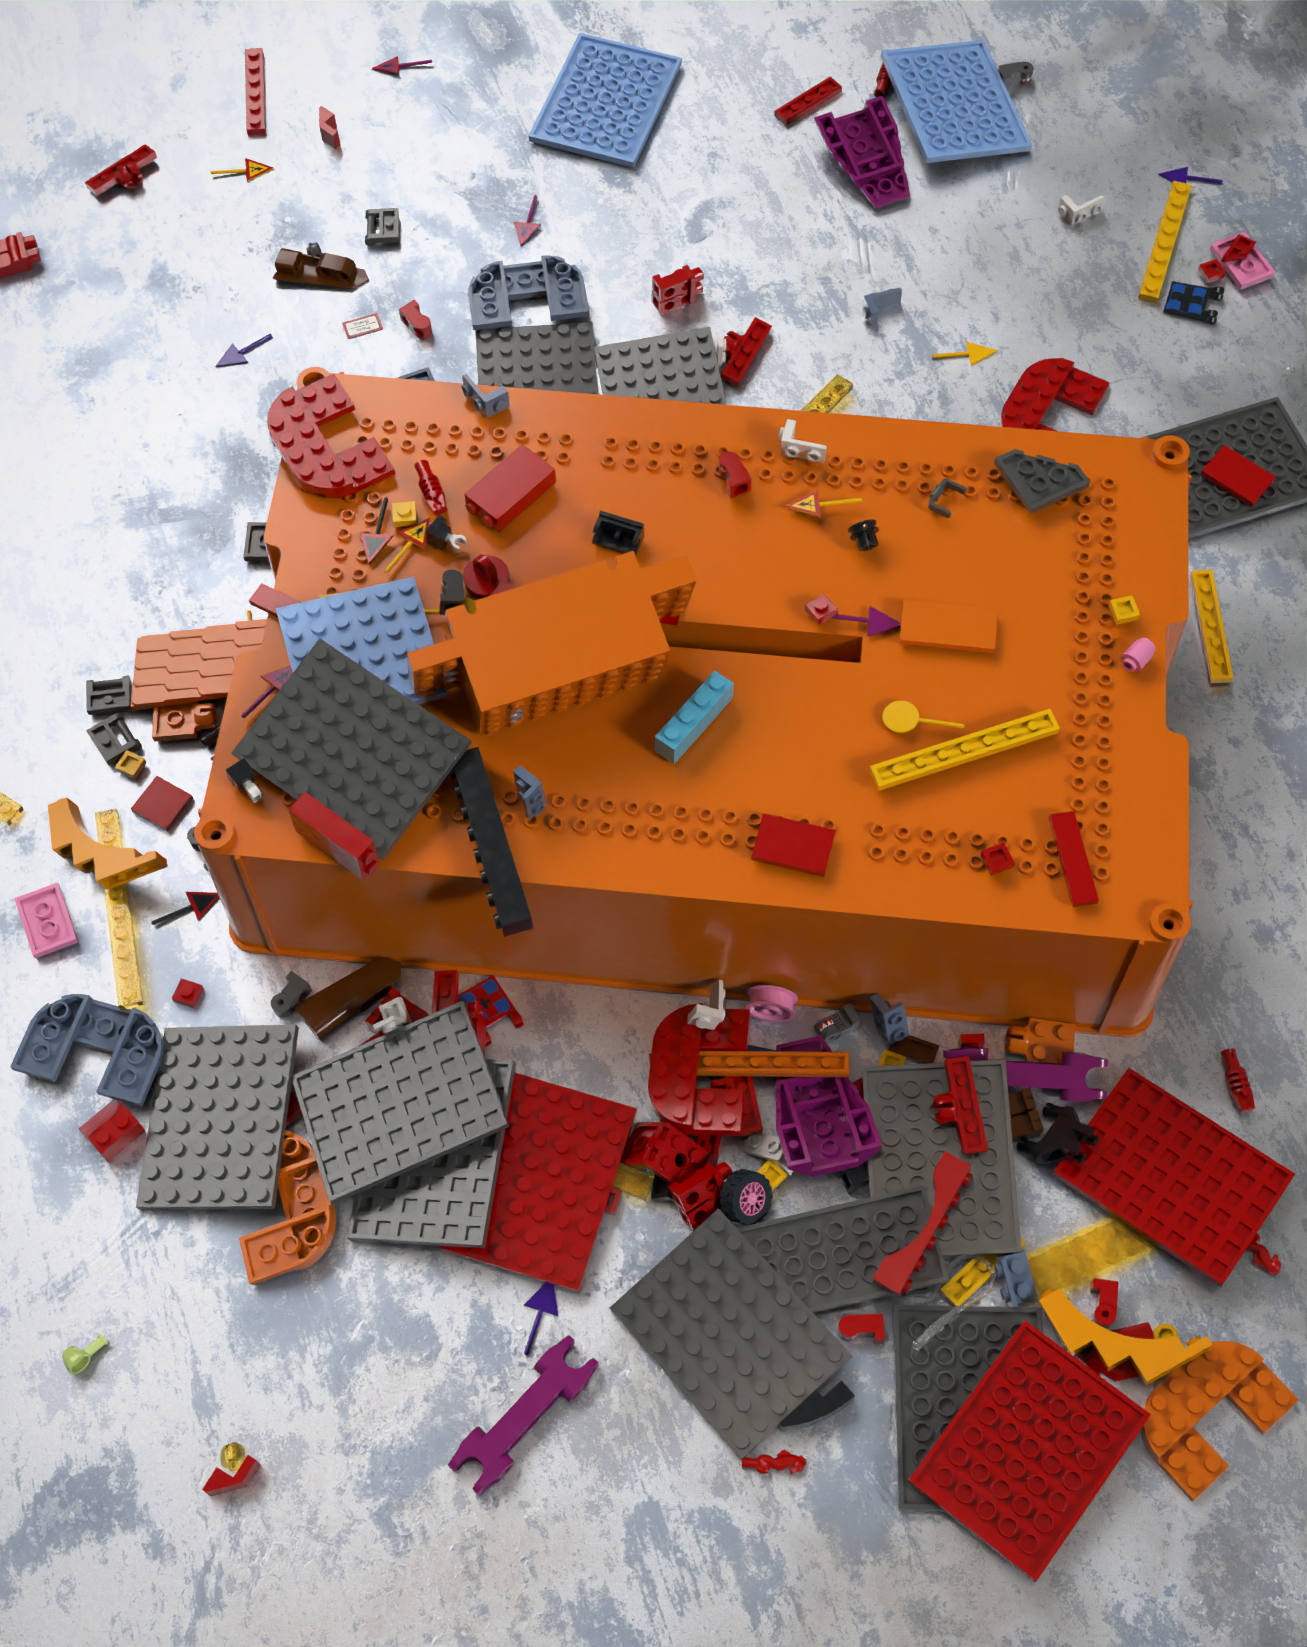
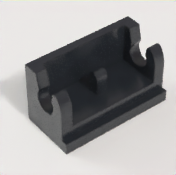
M600 511L593 528V533L595 534L592 544L624 554L634 551L636 556L645 537L644 524Z

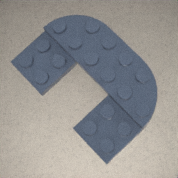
M551 255L541 256V261L503 265V260L484 266L476 277H472L468 287L473 330L512 326L508 300L547 296L551 321L588 317L589 307L582 273L574 264L571 266L566 263L564 258Z
M86 994L61 996L62 999L51 1004L47 1003L38 1010L31 1019L10 1065L12 1070L56 1082L72 1043L112 1053L96 1091L98 1095L140 1107L143 1106L157 1070L162 1064V1057L164 1055L162 1034L147 1014L133 1007L132 1009H127L98 1001Z

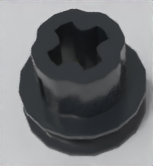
M864 520L848 528V532L851 533L850 539L856 540L859 551H868L879 545L876 533L879 531V528L875 526L877 524L876 520Z

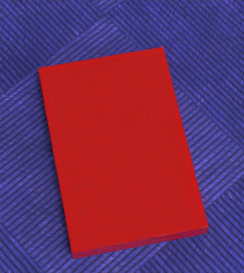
M1226 445L1218 451L1200 473L1201 476L1250 507L1259 500L1276 479L1274 475Z
M763 813L751 860L824 877L836 830Z

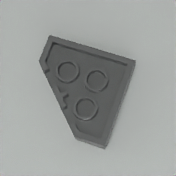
M1016 449L996 457L994 461L998 470L1030 514L1082 491L1090 485L1089 479L1079 465L1069 463L1065 465L1055 462V459L1040 455H1037V457L1023 454L1024 451Z

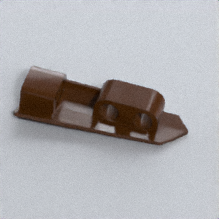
M281 248L275 261L277 272L272 277L273 280L344 289H354L369 281L365 269L357 268L355 262L348 257L330 253H322L321 257H312L300 251Z
M378 958L294 1006V1009L301 1015L304 1023L320 1040L355 1012H364L383 999L392 989L393 982L401 977L402 963Z

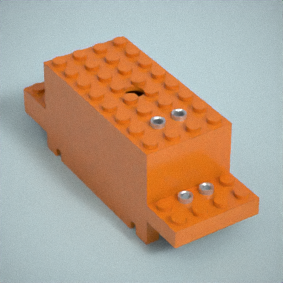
M631 551L615 556L616 569H610L605 559L475 600L476 612L474 614H469L464 604L445 610V615L452 634L450 632L445 633L446 641L407 653L408 679L414 696L426 697L432 695L436 689H451L456 687L458 682H461L479 735L485 733L486 736L498 733L500 728L506 726L509 728L518 727L523 724L522 721L527 719L536 721L544 718L546 713L552 711L554 713L564 712L570 705L577 704V706H582L590 703L592 698L598 696L600 699L607 698L614 694L613 691L620 689L628 691L635 688L638 683L645 681V684H650L657 681L658 677L662 674L670 653L669 645L660 624L661 617L667 615L675 617L684 613L696 584V578L687 554L640 569L635 553Z

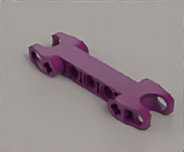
M962 1047L943 1050V1057L947 1059L969 1056L970 1061L989 1060L988 1048ZM1062 1052V1063L1006 1060L1008 1086L1060 1089V1100L1086 1102L1095 1099H1106L1107 1091L1089 1088L1085 1077L1092 1068L1108 1067V1059L1080 1052Z
M570 1335L549 1348L536 1362L533 1369L541 1376L486 1434L479 1426L476 1427L461 1442L457 1452L448 1463L449 1468L453 1472L459 1470L469 1461H477L482 1464V1475L472 1488L478 1496L492 1485L498 1483L513 1467L515 1461L508 1453L561 1396L569 1403L575 1400L586 1388L590 1378L597 1370L599 1362L594 1358L590 1359L581 1368L575 1369L567 1366L564 1362L565 1356L575 1343Z

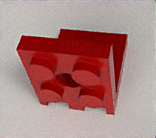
M637 1122L627 1141L620 1166L622 1168H647L670 1185L674 1182L680 1184L701 1169L709 1152L668 1122ZM677 1154L682 1158V1163L679 1167L675 1164Z

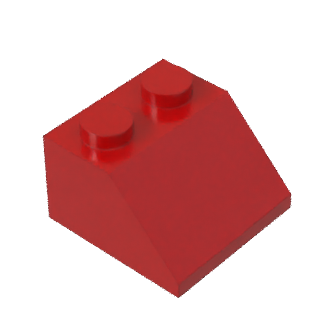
M115 1099L79 1128L80 1132L107 1162H110L145 1132L140 1122L119 1100Z

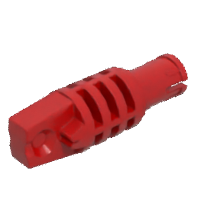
M883 63L876 78L875 97H885L887 88L892 85Z
M421 460L423 468H421L419 461L415 463V469L420 478L419 487L425 502L433 514L438 516L448 511L445 494L438 477L432 474L429 462Z
M1234 1048L1223 1050L1220 1054L1227 1070L1225 1072V1079L1227 1080L1231 1097L1239 1113L1252 1112L1255 1109V1103L1246 1070L1240 1067Z

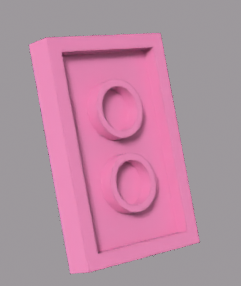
M1245 232L1239 233V234H1241V235H1243V236L1249 238L1248 235H1247ZM1238 234L1211 244V252L1240 290L1274 277L1275 271L1256 246L1246 259L1221 262L1222 257Z
M58 882L14 898L32 955L35 959L78 943Z

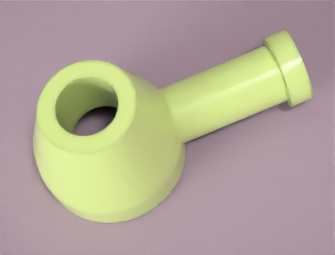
M100 1334L84 1350L75 1346L66 1348L62 1353V1359L69 1373L75 1375L83 1371L88 1366L91 1356L101 1347L108 1344L107 1339Z

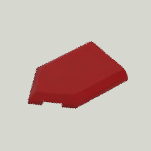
M1148 1322L1110 1330L1124 1336L1155 1339ZM1094 1348L1091 1349L1084 1362L1105 1374L1106 1377L1114 1382L1140 1377L1130 1359L1107 1371Z

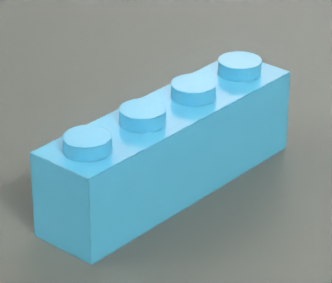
M714 670L655 736V752L675 764L733 699L734 683Z

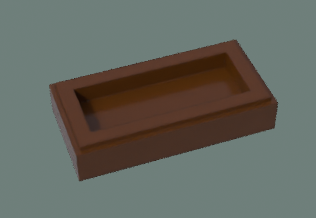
M908 1035L904 1039L891 1044L888 1051L905 1056L908 1061L926 1064L934 1063L940 1045Z

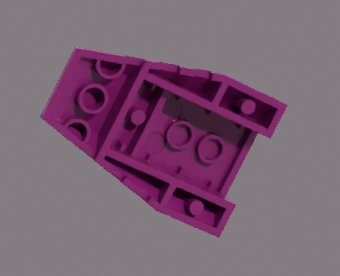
M883 96L865 101L863 110L838 118H834L832 112L814 117V121L828 151L875 209L910 198L907 176L904 171V160L901 155V143L898 139V127Z
M821 1035L776 1045V1051L832 1052ZM776 1076V1130L789 1170L811 1177L860 1166L882 1149L869 1105L861 1098L858 1089L851 1083L848 1077Z

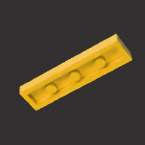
M1020 1237L1021 1248H1023L1026 1242ZM1006 1254L976 1255L939 1292L953 1306H961L995 1274L994 1265L997 1264L995 1257Z

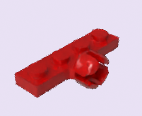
M144 144L84 183L87 189L96 196L118 183L128 189H134L133 183L139 186L142 182V174L139 169L150 164L158 157L153 149Z
M755 317L744 335H739L734 331L727 332L726 335L728 336H725L723 339H726L725 354L730 357V360L721 373V379L738 387L771 331L772 325Z
M965 1056L945 1059L944 1064L949 1092L937 1094L933 1099V1109H939L938 1113L934 1114L936 1120L939 1123L953 1122L956 1124L963 1155L987 1152L988 1146L970 1058Z
M726 1076L721 1079L712 1080L710 1087L712 1089H744L741 1136L763 1133L752 1076Z

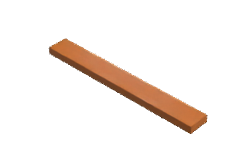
M700 1051L697 1076L849 1077V1052Z

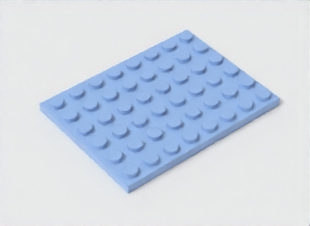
M579 33L529 133V141L634 168L681 67L682 58Z
M984 40L883 50L880 57L926 163L1031 151V141Z

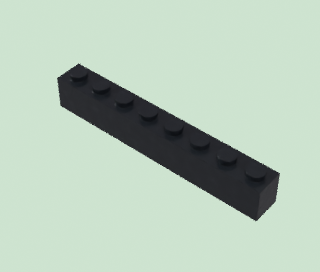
M479 747L468 749L450 771V777L457 780L458 785H454L457 800L462 799L464 806H461L460 809L463 820H469L470 827L467 828L470 842L475 841L477 848L473 849L476 863H482L484 869L480 871L483 885L488 884L490 892L486 893L489 906H495L497 914L493 915L496 929H502L503 935L506 937L533 929L532 917Z

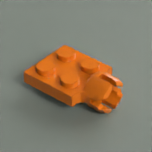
M199 701L154 707L153 741L197 738L198 731L215 728L217 722L213 721L217 720V712L214 705L211 703L199 704Z
M1029 1018L1027 1026L1012 1025L1007 1029L1005 1039H1009V1041L1005 1043V1050L1008 1053L1022 1055L1027 1062L1062 1063V1052H1074L1076 1024Z

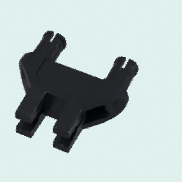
M1050 1102L1046 1103L1047 1107H1043L1042 1114L1044 1117L1054 1119V1123L1038 1143L1022 1137L1020 1139L1021 1142L1017 1143V1151L1032 1156L1035 1162L1040 1164H1054L1064 1160L1083 1164L1087 1156L1080 1152L1082 1147L1078 1143L1081 1142L1095 1147L1100 1139L1098 1136L1093 1135L1095 1132L1094 1128L1080 1122L1074 1107L1069 1105L1061 1107Z

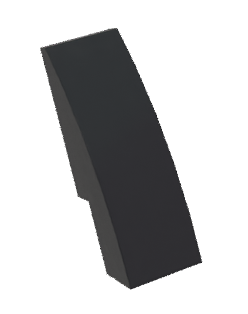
M842 1380L824 1397L815 1390L779 1423L778 1429L781 1432L797 1430L824 1421L849 1405L854 1400L855 1395Z

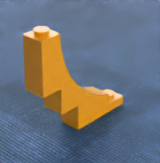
M61 798L56 802L48 804L52 850L62 858L73 855L74 866L85 874L95 871L96 881L106 889L114 888L168 867L167 859L157 851H149L143 855L135 848L110 847L94 841L83 825L79 806L69 798Z
M1053 1288L1041 1294V1299L1039 1300L1040 1308H1042L1043 1313L1067 1352L1074 1356L1092 1345L1107 1371L1130 1359L1146 1386L1212 1348V1343L1207 1336L1202 1339L1199 1336L1194 1337L1186 1343L1188 1347L1185 1348L1178 1336L1164 1339H1141L1112 1332L1082 1314L1068 1300L1061 1288L1056 1291Z

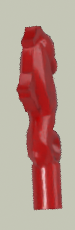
M1257 1233L1247 1249L1255 1252L1253 1255L1254 1265L1262 1266L1269 1274H1279L1281 1262L1278 1261V1255L1274 1254L1271 1259L1267 1248L1258 1244L1260 1236Z
M784 1449L777 1454V1458L766 1454L760 1455L758 1458L744 1457L742 1458V1468H753L759 1473L766 1474L770 1471L771 1467L777 1471L792 1467L789 1472L793 1475L796 1472L803 1471L804 1466L807 1464V1459L803 1458L802 1455L790 1454V1452Z

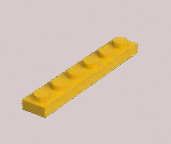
M1213 570L1191 571L1190 579L1210 683L1232 682L1233 672Z

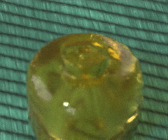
M236 1442L228 1443L220 1451L221 1466L228 1468L230 1471L238 1470L246 1458L245 1448Z

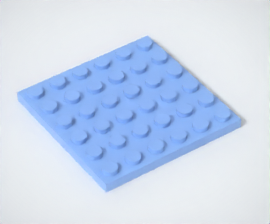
M414 576L276 608L292 673L320 638L417 704L449 697L448 689L444 690V688L436 689L432 695L426 697L414 696L408 679L407 653L434 644Z

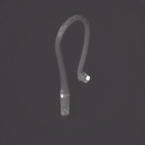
M959 1255L946 1267L947 1273L960 1260L966 1258L980 1260L987 1266L990 1272V1283L982 1293L955 1307L927 1328L911 1344L916 1351H919L958 1313L992 1291L995 1284V1272L985 1257L980 1255ZM941 1284L934 1286L929 1298L925 1299V1296H915L914 1306H925V1304L934 1301Z

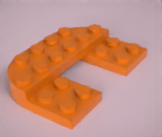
M285 1130L278 1181L286 1220L239 1237L249 1284L251 1285L296 1269L302 1271L310 1267L327 1251L335 1233L336 1213L334 1204L329 1202L312 1144L303 1137Z
M1230 1341L1213 1342L1211 1350L1175 1369L1150 1393L1143 1405V1409L1151 1414L1141 1430L1143 1443L1153 1460L1191 1501H1194L1229 1467L1193 1427L1221 1399L1226 1396L1262 1435L1299 1401L1285 1384L1262 1362L1264 1358L1243 1344Z

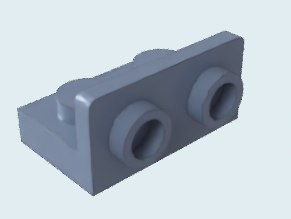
M519 765L513 771L515 785L518 791L517 795L523 802L525 815L530 820L534 815L537 816L544 810L546 800L542 782Z
M878 993L871 996L870 1002L875 1028L885 1041L891 1045L907 1037L909 1030L905 1007L902 1002L891 1007L890 1003L887 1000L884 1001Z
M1022 1250L1019 1253L995 1257L997 1264L994 1265V1270L997 1278L1001 1279L1003 1288L1000 1289V1294L1003 1302L1007 1303L1011 1308H1016L1018 1304L1037 1300L1026 1251Z

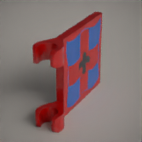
M494 975L458 995V1002L464 1001L466 1006L468 1002L477 1001L482 1005V1015L488 1019L486 1029L509 1016L516 1029L524 1025L521 1015L515 1009ZM487 1031L485 1047L492 1044L491 1037Z

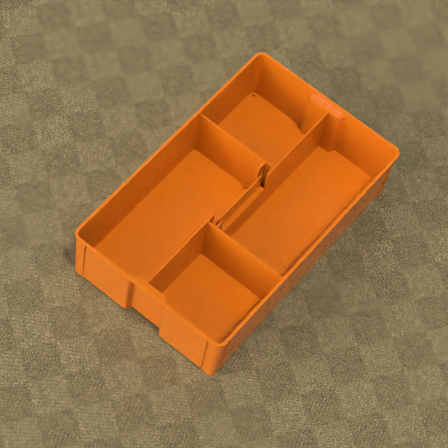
M309 367L298 375L297 390L331 374H335L354 404V411L318 427L334 454L375 437L395 469V475L357 493L341 498H326V495L318 493L312 495L304 491L295 482L293 474L281 457L264 532V542L275 579L274 589L299 600L300 603L318 599V595L344 593L414 576L423 609L439 610L440 593L443 594L441 590L443 573L453 569L459 571L463 576L464 568L468 562L479 554L495 556L501 559L508 567L509 583L516 588L605 559L610 569H616L615 556L624 553L592 544L595 534L593 533V528L600 511L644 524L645 537L636 555L640 569L687 554L696 578V584L686 610L679 617L678 625L660 623L669 645L670 653L661 676L653 683L645 684L644 681L636 684L635 688L628 691H623L622 689L613 691L614 694L607 698L600 699L598 696L592 698L590 703L582 706H577V704L570 705L564 712L554 713L552 711L546 713L544 718L536 721L527 719L522 721L523 724L518 727L509 728L506 726L500 728L498 733L486 736L485 733L479 735L464 690L457 686L448 689L449 697L418 704L470 739L472 743L468 749L479 747L533 923V929L504 937L502 929H496L493 915L497 914L495 906H489L486 893L490 892L488 884L483 885L480 871L484 869L482 863H476L473 849H476L477 846L475 841L470 842L467 828L470 827L469 820H463L460 807L464 806L462 799L457 800L454 785H458L456 778L451 779L450 773L383 861L379 859L380 863L377 870L372 875H368L364 881L296 832L288 810L297 801L255 770L253 772L255 773L256 781L253 783L261 791V796L263 797L256 803L251 800L245 788L238 791L228 780L226 769L240 761L231 754L279 692V690L275 689L247 717L242 718V714L272 686L262 679L261 676L290 665L279 619L268 613L261 646L257 650L240 653L235 660L202 808L198 809L200 819L194 829L195 839L229 920L230 937L239 949L255 954L369 964L381 958L401 962V968L430 971L457 970L461 974L494 975V977L699 997H710V989L720 979L723 980V989L726 991L724 999L749 1001L750 997L747 991L750 987L772 985L785 988L796 994L798 1001L793 1006L842 1010L843 1006L851 1003L856 1012L872 1013L870 997L878 993L884 1001L887 1000L890 1003L891 1007L902 1002L905 1007L906 1017L1022 1027L1027 1026L1029 1018L1076 1024L1075 1033L1123 1038L1136 1037L1147 1030L1152 1023L1154 1005L1190 930L1191 919L1189 913L1193 906V901L1189 900V743L1185 736L1170 731L1166 726V678L1189 615L1188 488L1192 477L1188 474L1190 449L1183 439L1173 435L1163 436L1159 439H1148V436L1134 438L505 387L508 390L510 407L487 418L482 411H478L475 408L472 399L464 395L461 388L463 383L344 374V372L329 373L321 367ZM476 385L484 395L501 387ZM787 419L796 421L795 440L827 446L824 463L812 462L797 457L792 458L780 454L781 441H778L781 427L785 428ZM523 444L555 468L556 483L498 533L493 528H488L477 515H472L465 507L464 494ZM1016 449L1024 451L1023 454L1033 457L1040 455L1055 459L1057 463L1079 465L1089 479L1090 485L1082 491L1030 514L998 470L994 461L996 457ZM727 451L738 455L752 479L751 491L732 499L729 498L726 492L727 480L719 473V457ZM421 460H427L432 474L438 477L445 494L448 511L440 514V516L447 519V525L451 527L452 534L466 537L467 545L457 543L456 545L460 547V553H455L449 544L443 550L427 542L425 550L412 544L390 572L386 573L385 569L408 542V540L396 533L410 527H394L392 503L415 501L417 523L430 518V526L437 518L424 500L419 487L420 478L415 469L416 462L419 461L421 468H423ZM943 479H949L967 489L965 494H961L945 486L944 492L938 501L934 503L951 512L950 518L941 516L928 508L931 493L937 485H940ZM815 491H818L819 502L855 498L863 499L861 503L820 507L821 517L785 508V506ZM387 497L388 503L380 534L393 535V537L369 565L360 533L375 534L383 500ZM864 520H876L877 524L875 526L879 528V531L876 533L879 545L868 551H859L856 540L850 539L851 533L848 532V528ZM463 581L464 596H466V597H468V598H470V599H473V600L482 599V598H477V597L471 595V594L466 590L465 585H464V581ZM825 594L838 608V615L869 618V607L871 606L900 623L903 599L998 608L995 652L986 653L899 644L900 627L867 637L868 623L829 619L818 625L805 611V604ZM1133 595L1140 613L1139 620L1116 625L1108 606L1110 600ZM425 614L434 644L446 641L445 633L450 632L452 634L446 615ZM1140 638H1147L1152 641L1156 650L1151 660L1140 672L1127 671L1121 661V656L1135 640H1140ZM715 670L734 683L733 699L678 761L673 764L655 752V736ZM907 701L917 708L919 718L962 723L965 727L955 728L918 722L916 727L909 732L895 733L884 725L883 711L892 702ZM1047 709H1051L1060 727V731L1057 734L878 791L869 772L871 765ZM519 765L540 780L543 785L546 800L545 808L539 815H534L530 820L526 817L523 802L517 795L518 791L513 771ZM1075 812L1099 898L1098 904L1079 907L1072 906L1049 821L1050 814ZM763 813L836 830L824 877L751 860ZM1005 843L1015 862L1014 868L991 876L980 855L981 851Z

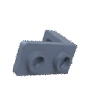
M889 289L864 296L862 315L864 319H867L869 326L877 325L879 314L877 308L901 302L902 289Z
M467 374L462 376L463 385L461 388L467 398L470 397L475 408L478 411H482L487 418L510 407L508 390L504 386L484 395Z

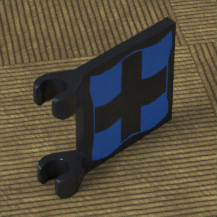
M1172 281L1163 313L1201 319L1208 324L1214 325L1217 321L1218 312L1216 310L1205 311L1208 297L1215 301H1221L1224 288L1220 286L1208 288Z

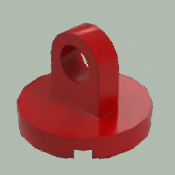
M479 554L468 562L463 571V581L466 590L477 598L488 597L504 580L509 582L510 575L507 565L495 556Z

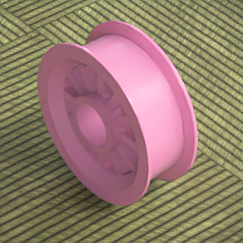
M756 985L748 989L747 994L750 1000L745 1005V1009H750L752 1017L778 1023L788 1022L795 1018L793 1005L797 1003L798 997L792 991L772 985Z

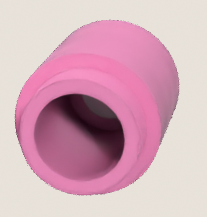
M1147 638L1135 640L1121 656L1123 667L1129 672H1140L1154 656L1156 648L1153 642Z

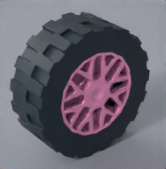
M740 1169L739 1171H734L722 1185L723 1188L720 1192L722 1212L731 1221L749 1226V1224L752 1225L762 1221V1218L767 1215L771 1207V1199L773 1198L772 1186H770L769 1180L763 1174L751 1170Z

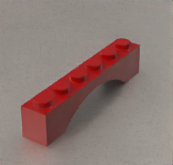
M946 1151L944 1152L933 1171L935 1201L926 1226L908 1246L884 1258L873 1277L874 1284L898 1298L902 1292L907 1294L913 1283L910 1280L913 1272H919L925 1262V1259L922 1258L926 1249L931 1251L937 1240L934 1237L938 1228H944L949 1219L946 1213L950 1207H956L961 1197L958 1194L962 1186L967 1187L973 1174L969 1173L971 1171L970 1164Z

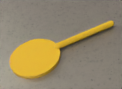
M907 701L892 702L883 711L884 725L895 733L909 732L916 727L918 722L955 728L965 727L962 723L919 718L917 708Z

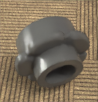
M317 242L309 243V247H306L307 254L312 257H321L322 252Z

